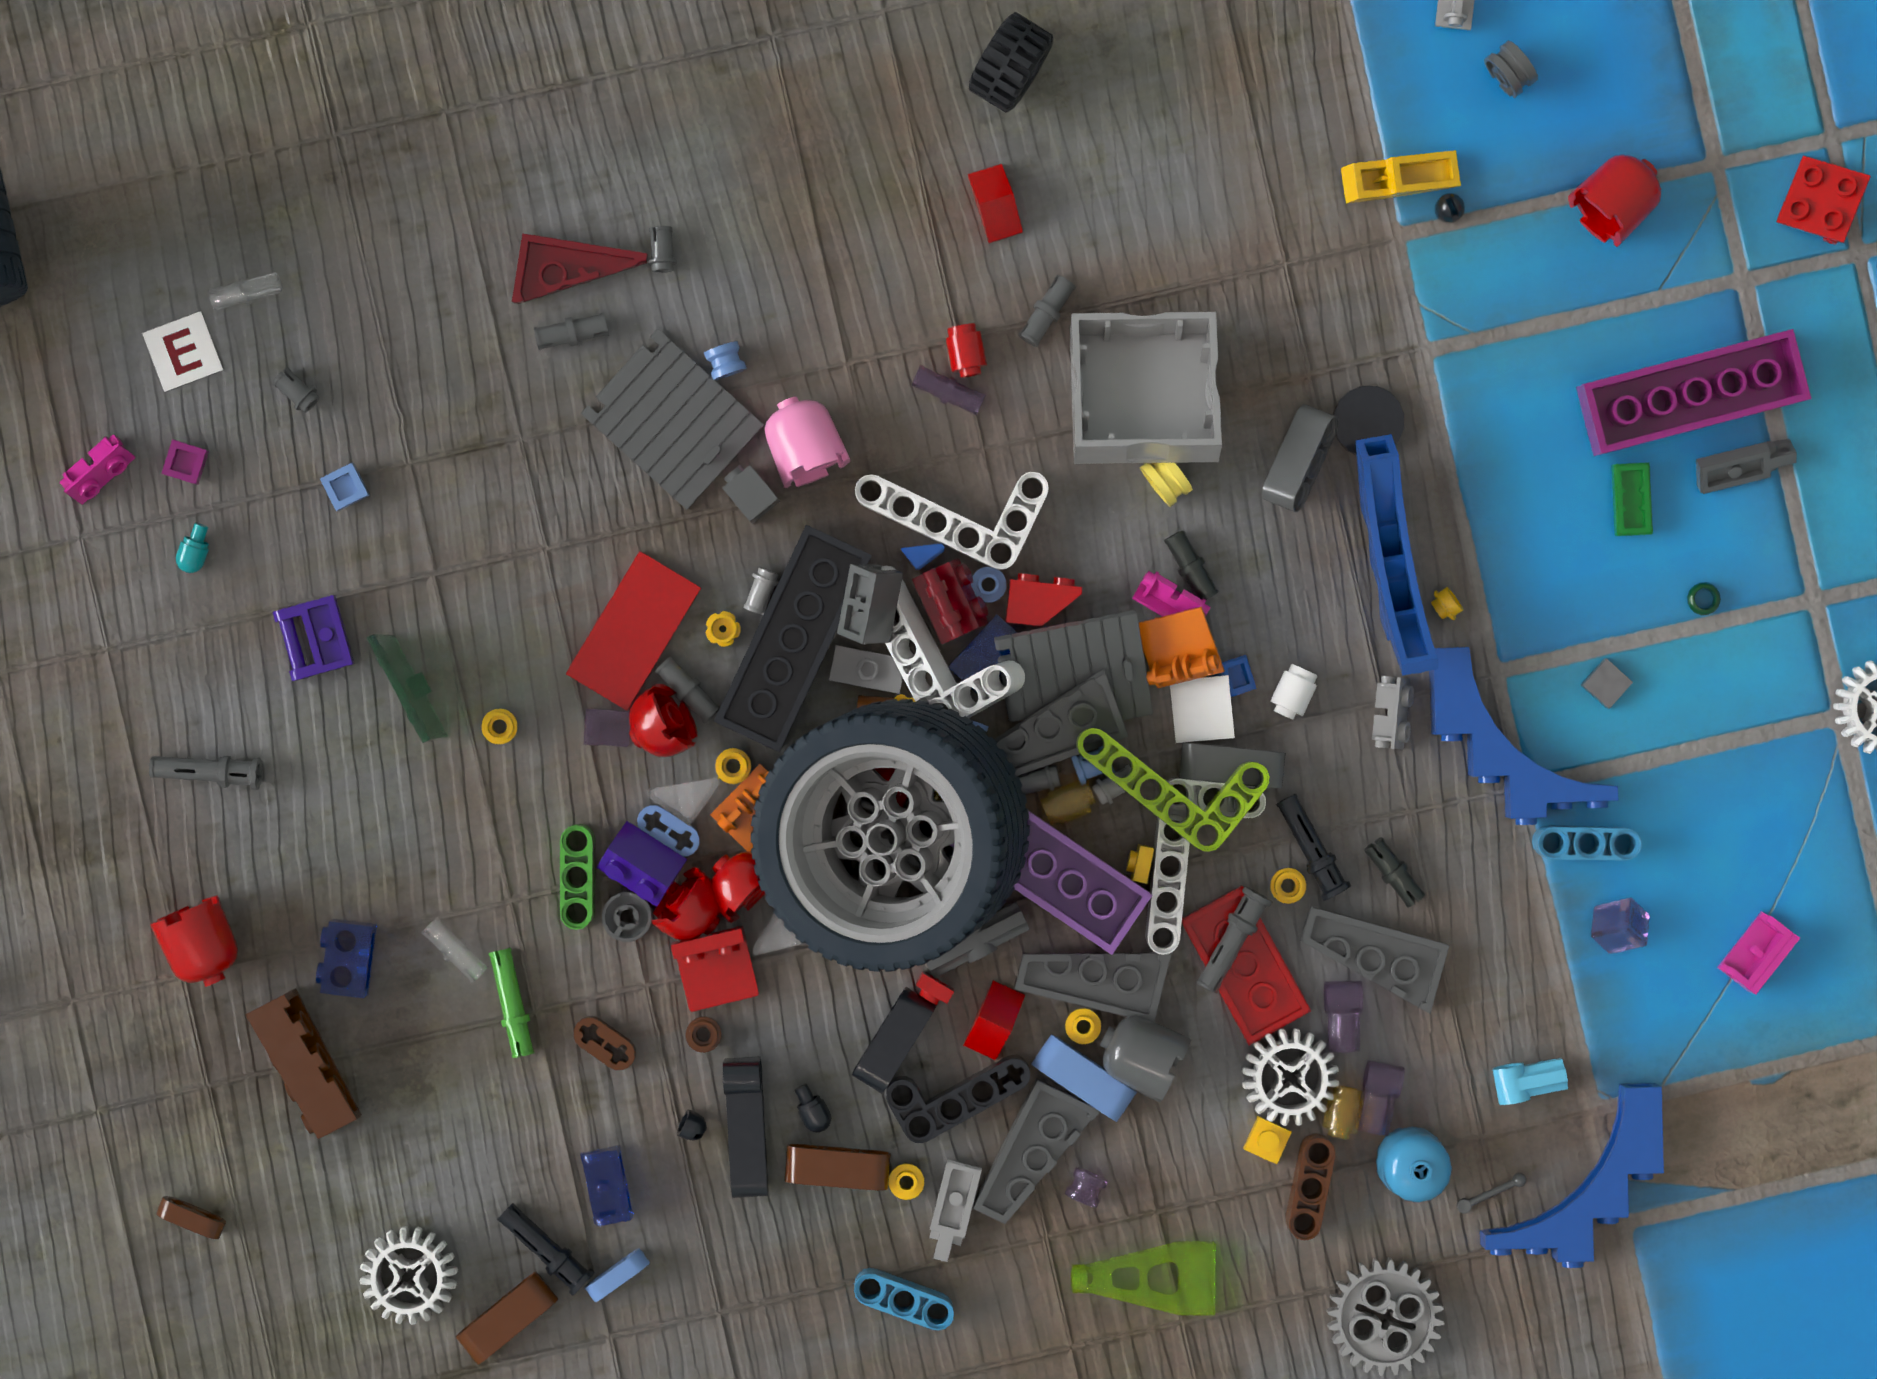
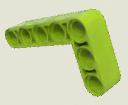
M1097 728L1085 729L1079 734L1076 741L1077 750L1084 759L1194 847L1202 851L1210 852L1219 848L1269 784L1270 776L1268 770L1263 765L1257 762L1242 763L1205 809L1202 810L1104 731ZM1090 734L1099 735L1103 741L1102 750L1095 755L1088 754L1083 747L1085 737ZM1120 756L1128 758L1131 763V771L1125 777L1115 776L1111 769L1113 761ZM1249 768L1257 769L1261 775L1259 785L1252 789L1247 788L1242 781L1243 773ZM1148 779L1155 780L1160 788L1158 796L1151 800L1144 799L1140 793L1141 784ZM1233 796L1238 801V810L1233 816L1226 817L1220 811V803L1225 797ZM1182 802L1187 806L1188 814L1186 819L1181 822H1173L1169 818V808L1173 803ZM1206 824L1213 826L1216 831L1215 840L1208 845L1200 844L1197 839L1199 828Z

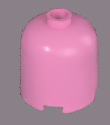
M797 397L788 398L777 405L779 410L773 413L766 422V440L784 488L791 486L792 481L795 482L796 487L812 483L828 476L826 468L838 463L839 468H843L850 462L849 455L828 410L818 401H799Z

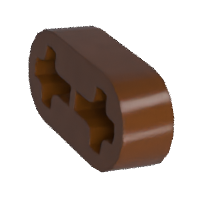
M587 1016L576 1024L574 1028L575 1042L606 1066L614 1070H624L633 1063L636 1057L634 1044L606 1022L595 1016ZM592 1024H595L598 1027L596 1034L604 1039V1042L601 1044L593 1038L588 1042L583 1039L585 1033L581 1030V1027L583 1025L590 1027ZM610 1043L615 1048L625 1045L627 1047L625 1054L629 1059L627 1061L620 1059L618 1063L612 1060L614 1053L605 1045Z
M170 1196L162 1197L156 1212L157 1216L168 1222L211 1239H219L226 1224V1220L222 1217Z

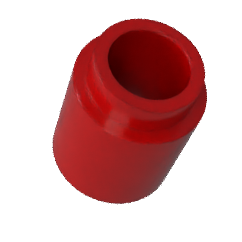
M969 323L948 328L949 337L945 339L952 372H960L961 378L982 374L981 367L987 366L981 331H977L976 324Z

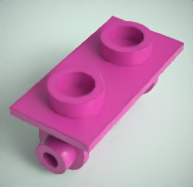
M115 434L109 438L105 436L103 440L88 452L94 461L93 464L89 466L86 460L81 458L62 474L64 478L60 481V484L65 488L64 492L81 505L87 500L94 498L104 485L115 476L121 474L127 468V465L136 458L123 447V443Z
M1148 571L1144 575L1132 598L1162 617L1201 606L1206 616L1211 608L1205 604V599H1200L1185 589L1182 593L1177 591L1178 585L1159 575L1160 573L1157 571L1155 574Z

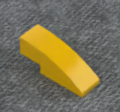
M1456 150L1352 163L1341 168L1346 204L1407 196L1461 186Z

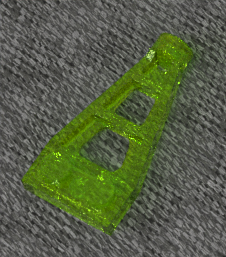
M1178 1241L1090 1264H1072L1071 1291L1072 1293H1092L1176 1315H1215L1216 1244L1214 1241ZM1167 1262L1175 1263L1178 1266V1290L1174 1294L1168 1295L1150 1289L1147 1284V1275L1150 1268ZM1133 1266L1139 1269V1287L1136 1290L1120 1289L1112 1285V1272L1115 1269ZM1087 1273L1093 1275V1281L1090 1284H1087Z

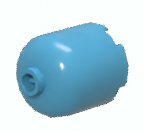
M1397 1128L1386 1135L1377 1148V1175L1386 1188L1404 1200L1416 1203L1432 1200L1443 1192L1450 1181L1452 1171L1450 1155L1439 1139L1424 1128ZM1414 1171L1418 1172L1419 1177L1415 1176Z

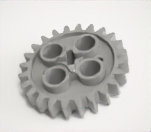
M1389 1257L1386 1260L1385 1267H1381L1378 1260L1373 1258L1372 1269L1369 1270L1360 1262V1274L1357 1276L1347 1270L1346 1273L1350 1282L1346 1284L1337 1281L1336 1284L1342 1291L1341 1295L1330 1294L1329 1296L1337 1304V1307L1327 1308L1326 1310L1328 1315L1336 1317V1320L1327 1323V1327L1329 1330L1339 1331L1331 1338L1333 1343L1339 1344L1344 1342L1339 1350L1340 1354L1346 1356L1352 1352L1350 1363L1353 1366L1363 1360V1370L1366 1373L1371 1370L1373 1365H1376L1379 1376H1383L1385 1368L1389 1366L1393 1374L1398 1375L1400 1364H1403L1408 1371H1411L1412 1365L1410 1360L1413 1358L1423 1364L1425 1361L1420 1352L1423 1349L1432 1353L1435 1351L1429 1340L1441 1339L1440 1334L1434 1330V1326L1444 1325V1321L1435 1316V1313L1444 1310L1442 1304L1432 1303L1439 1296V1292L1436 1289L1426 1291L1432 1281L1428 1277L1418 1281L1421 1273L1419 1268L1416 1267L1410 1273H1407L1408 1264L1406 1261H1402L1398 1268H1395L1392 1258ZM1375 1285L1383 1287L1381 1299L1375 1302L1366 1300V1292L1370 1287ZM1406 1298H1414L1417 1301L1416 1309L1410 1314H1402L1399 1309L1401 1302ZM1361 1304L1381 1314H1385L1387 1309H1389V1312L1395 1319L1413 1323L1415 1328L1408 1329L1389 1319H1385L1382 1324L1375 1314L1355 1309V1306ZM1362 1319L1371 1321V1329L1365 1335H1356L1353 1328L1357 1321ZM1397 1331L1404 1333L1405 1338L1402 1345L1395 1348L1387 1345V1339L1390 1334Z

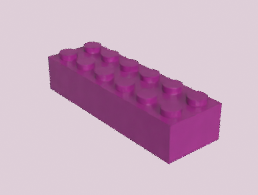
M1794 329L1596 380L1576 387L1594 456L1811 399Z

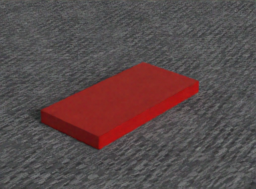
M639 551L567 670L566 675L628 711L702 588Z
M1243 885L1182 917V926L1205 967L1229 925L1227 917L1229 913L1235 912L1244 896L1242 892ZM1261 918L1256 924L1258 928L1256 933H1253L1252 936H1247L1218 990L1248 1045L1264 1038L1266 1034H1271L1311 1012L1308 1003Z

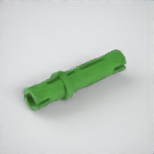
M507 948L488 954L491 958L504 1016L501 1024L507 1030L512 1052L511 1056L512 1058L533 1054L535 1051L527 1024L530 1021V1017L524 1011L511 953L512 949Z

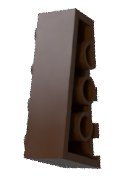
M296 988L245 1014L267 1051L273 1066L284 1080L285 1089L289 1097L301 1109L303 1113L301 1119L310 1134L315 1133L316 1137L320 1139L357 1120L362 1115Z

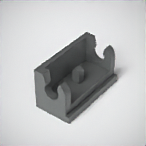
M850 564L837 634L861 644L889 643L903 573L897 570H881L882 566L876 564Z

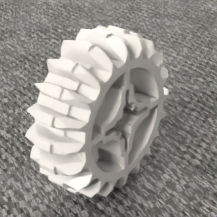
M1866 661L1865 671L1860 667L1852 669L1856 680L1846 676L1842 679L1848 690H1836L1835 694L1843 697L1844 701L1843 703L1833 704V709L1843 710L1844 715L1835 718L1836 724L1847 723L1848 725L1842 730V736L1848 737L1855 734L1851 740V745L1859 747L1864 743L1863 752L1871 754L1875 747L1877 751V736L1871 734L1873 729L1877 727V701H1875L1877 700V692L1870 691L1866 686L1877 679V666L1874 661ZM1858 699L1866 707V714L1862 719L1863 725L1859 720L1857 712Z
M1279 1029V1041L1275 1042L1274 1037L1268 1033L1265 1035V1039L1269 1046L1264 1048L1261 1043L1255 1042L1254 1047L1260 1052L1259 1056L1256 1057L1250 1053L1246 1055V1059L1254 1063V1067L1242 1068L1243 1074L1252 1076V1079L1242 1082V1087L1244 1089H1255L1246 1098L1250 1103L1261 1100L1255 1107V1111L1258 1114L1270 1108L1267 1113L1268 1121L1273 1122L1278 1113H1280V1123L1283 1126H1287L1290 1115H1293L1296 1125H1302V1113H1306L1310 1121H1313L1316 1117L1311 1109L1317 1106L1324 1113L1327 1108L1320 1102L1323 1097L1331 1101L1335 1099V1095L1326 1089L1327 1086H1339L1338 1080L1328 1078V1075L1337 1073L1339 1069L1336 1065L1326 1066V1063L1331 1061L1334 1055L1332 1052L1320 1055L1326 1044L1320 1040L1312 1047L1311 1044L1314 1040L1312 1033L1308 1032L1303 1041H1300L1301 1034L1299 1029H1293L1291 1039L1287 1038V1033L1284 1029ZM1290 1048L1306 1052L1302 1057H1298L1289 1063L1283 1062L1275 1055V1053ZM1315 1060L1318 1066L1319 1079L1313 1092L1305 1083V1074L1310 1069L1309 1065ZM1266 1062L1272 1066L1276 1073L1275 1081L1270 1086L1271 1089L1267 1094H1265L1262 1087V1071ZM1281 1065L1290 1072H1294L1297 1069L1299 1074L1295 1076L1298 1078L1297 1081L1303 1086V1089L1289 1081L1282 1084V1080H1285L1282 1075L1283 1072L1277 1066ZM1288 1092H1297L1306 1099L1295 1105H1281L1275 1102L1278 1097L1282 1098Z
M404 1226L400 1229V1239H398L393 1230H389L386 1233L388 1243L378 1237L374 1241L378 1251L374 1249L366 1251L365 1255L373 1262H363L360 1269L371 1273V1275L361 1277L360 1284L371 1285V1288L367 1289L363 1296L364 1298H370L375 1295L377 1300L371 1305L373 1310L378 1309L381 1304L386 1308L382 1318L387 1319L393 1311L397 1313L396 1323L401 1324L405 1314H408L410 1324L414 1325L418 1321V1312L425 1321H428L432 1317L430 1308L438 1314L444 1309L439 1300L450 1302L452 1295L445 1289H455L457 1281L447 1278V1276L455 1275L458 1272V1268L456 1266H446V1263L452 1261L455 1256L453 1253L441 1254V1251L447 1245L445 1241H441L437 1246L431 1243L436 1236L434 1232H430L424 1240L421 1238V1227H417L413 1237H410L408 1227ZM413 1248L423 1252L424 1255L416 1260H409L402 1254L398 1255L394 1250ZM384 1258L390 1263L388 1267L394 1275L393 1282L386 1289L381 1279V1266ZM431 1262H433L437 1272V1285L434 1293L428 1289L427 1286L429 1284L424 1278V1270ZM418 1265H421L413 1278L415 1283H412L410 1279L409 1282L404 1281L401 1285L397 1286L405 1273L403 1268H406V1271H408L410 1268L414 1270ZM402 1291H408L414 1294L416 1298L420 1296L423 1301L407 1303L397 1300L394 1296Z

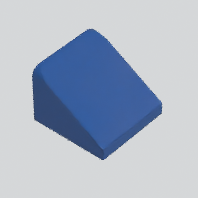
M941 543L905 547L900 550L915 570H920L943 553L945 547Z
M1246 655L1223 661L1224 672L1206 676L1229 675L1231 697L1257 689Z

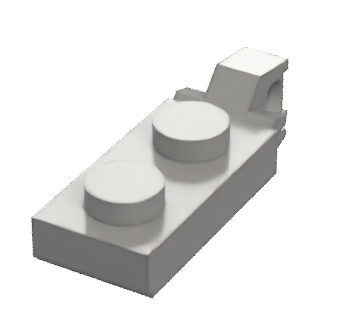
M947 1159L930 1225L931 1232L929 1238L938 1240L933 1259L948 1262L952 1244L961 1246L962 1239H965L982 1167Z

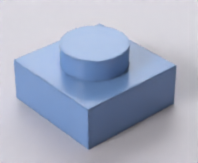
M350 463L320 478L336 511H340L370 496L354 463Z

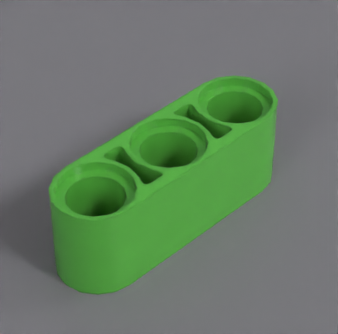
M575 824L564 830L560 839V917L565 926L574 930L583 929L591 923L595 916L596 840L592 829L584 824ZM577 830L586 835L587 846L583 850H575L570 846L568 839L571 832ZM577 866L585 870L587 873L585 885L575 886L570 882L568 875L572 867ZM572 903H581L585 906L587 918L584 921L576 922L570 918L568 910Z

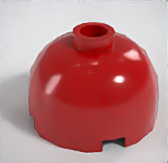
M655 684L643 692L635 700L629 715V725L631 728L629 735L632 742L638 748H643L646 752L657 757H671L683 753L695 745L696 742H692V740L698 737L695 721L684 702L680 703L678 707L675 700L671 697L676 692L665 684Z
M751 851L740 852L732 858L726 854L712 867L716 874L712 878L711 884L719 906V912L730 923L740 918L736 913L744 906L749 911L765 895V891L761 890L758 883L760 879L759 875L755 873L754 865L756 863L755 859H752Z
M696 867L683 873L688 879L681 885L675 881L653 911V914L658 919L651 920L652 924L674 939L686 941L697 938L703 933L708 935L717 927L720 918L717 917L719 906L713 893L712 879Z

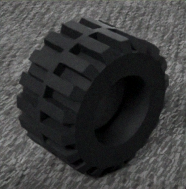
M1017 12L1008 16L980 57L969 81V91L1005 113L1015 108L1042 67L1052 47L1053 34Z

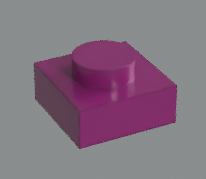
M172 439L161 474L199 485L209 451Z

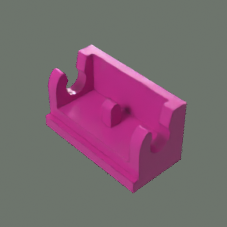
M1761 911L1717 968L1746 991L1756 995L1799 941L1800 937L1775 918Z

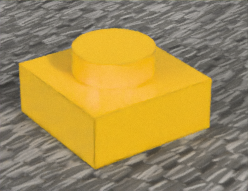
M1138 844L1137 851L1130 850L1126 871L1132 872V881L1147 884L1154 853L1153 847Z
M1257 1116L1243 1149L1278 1164L1292 1132L1287 1128Z

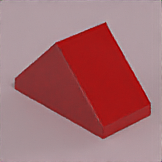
M999 164L967 174L988 243L1023 233L1014 193L1003 165Z
M992 980L963 1046L996 1060L1012 1032L1025 994Z

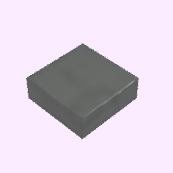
M1604 658L1581 686L1604 707L1610 709L1633 682L1607 658Z

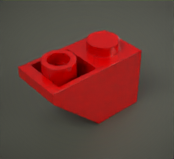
M1018 573L1017 580L1010 579L1005 623L1041 627L1082 594V587L1075 586V579L1054 577L1053 584L1039 582V575Z

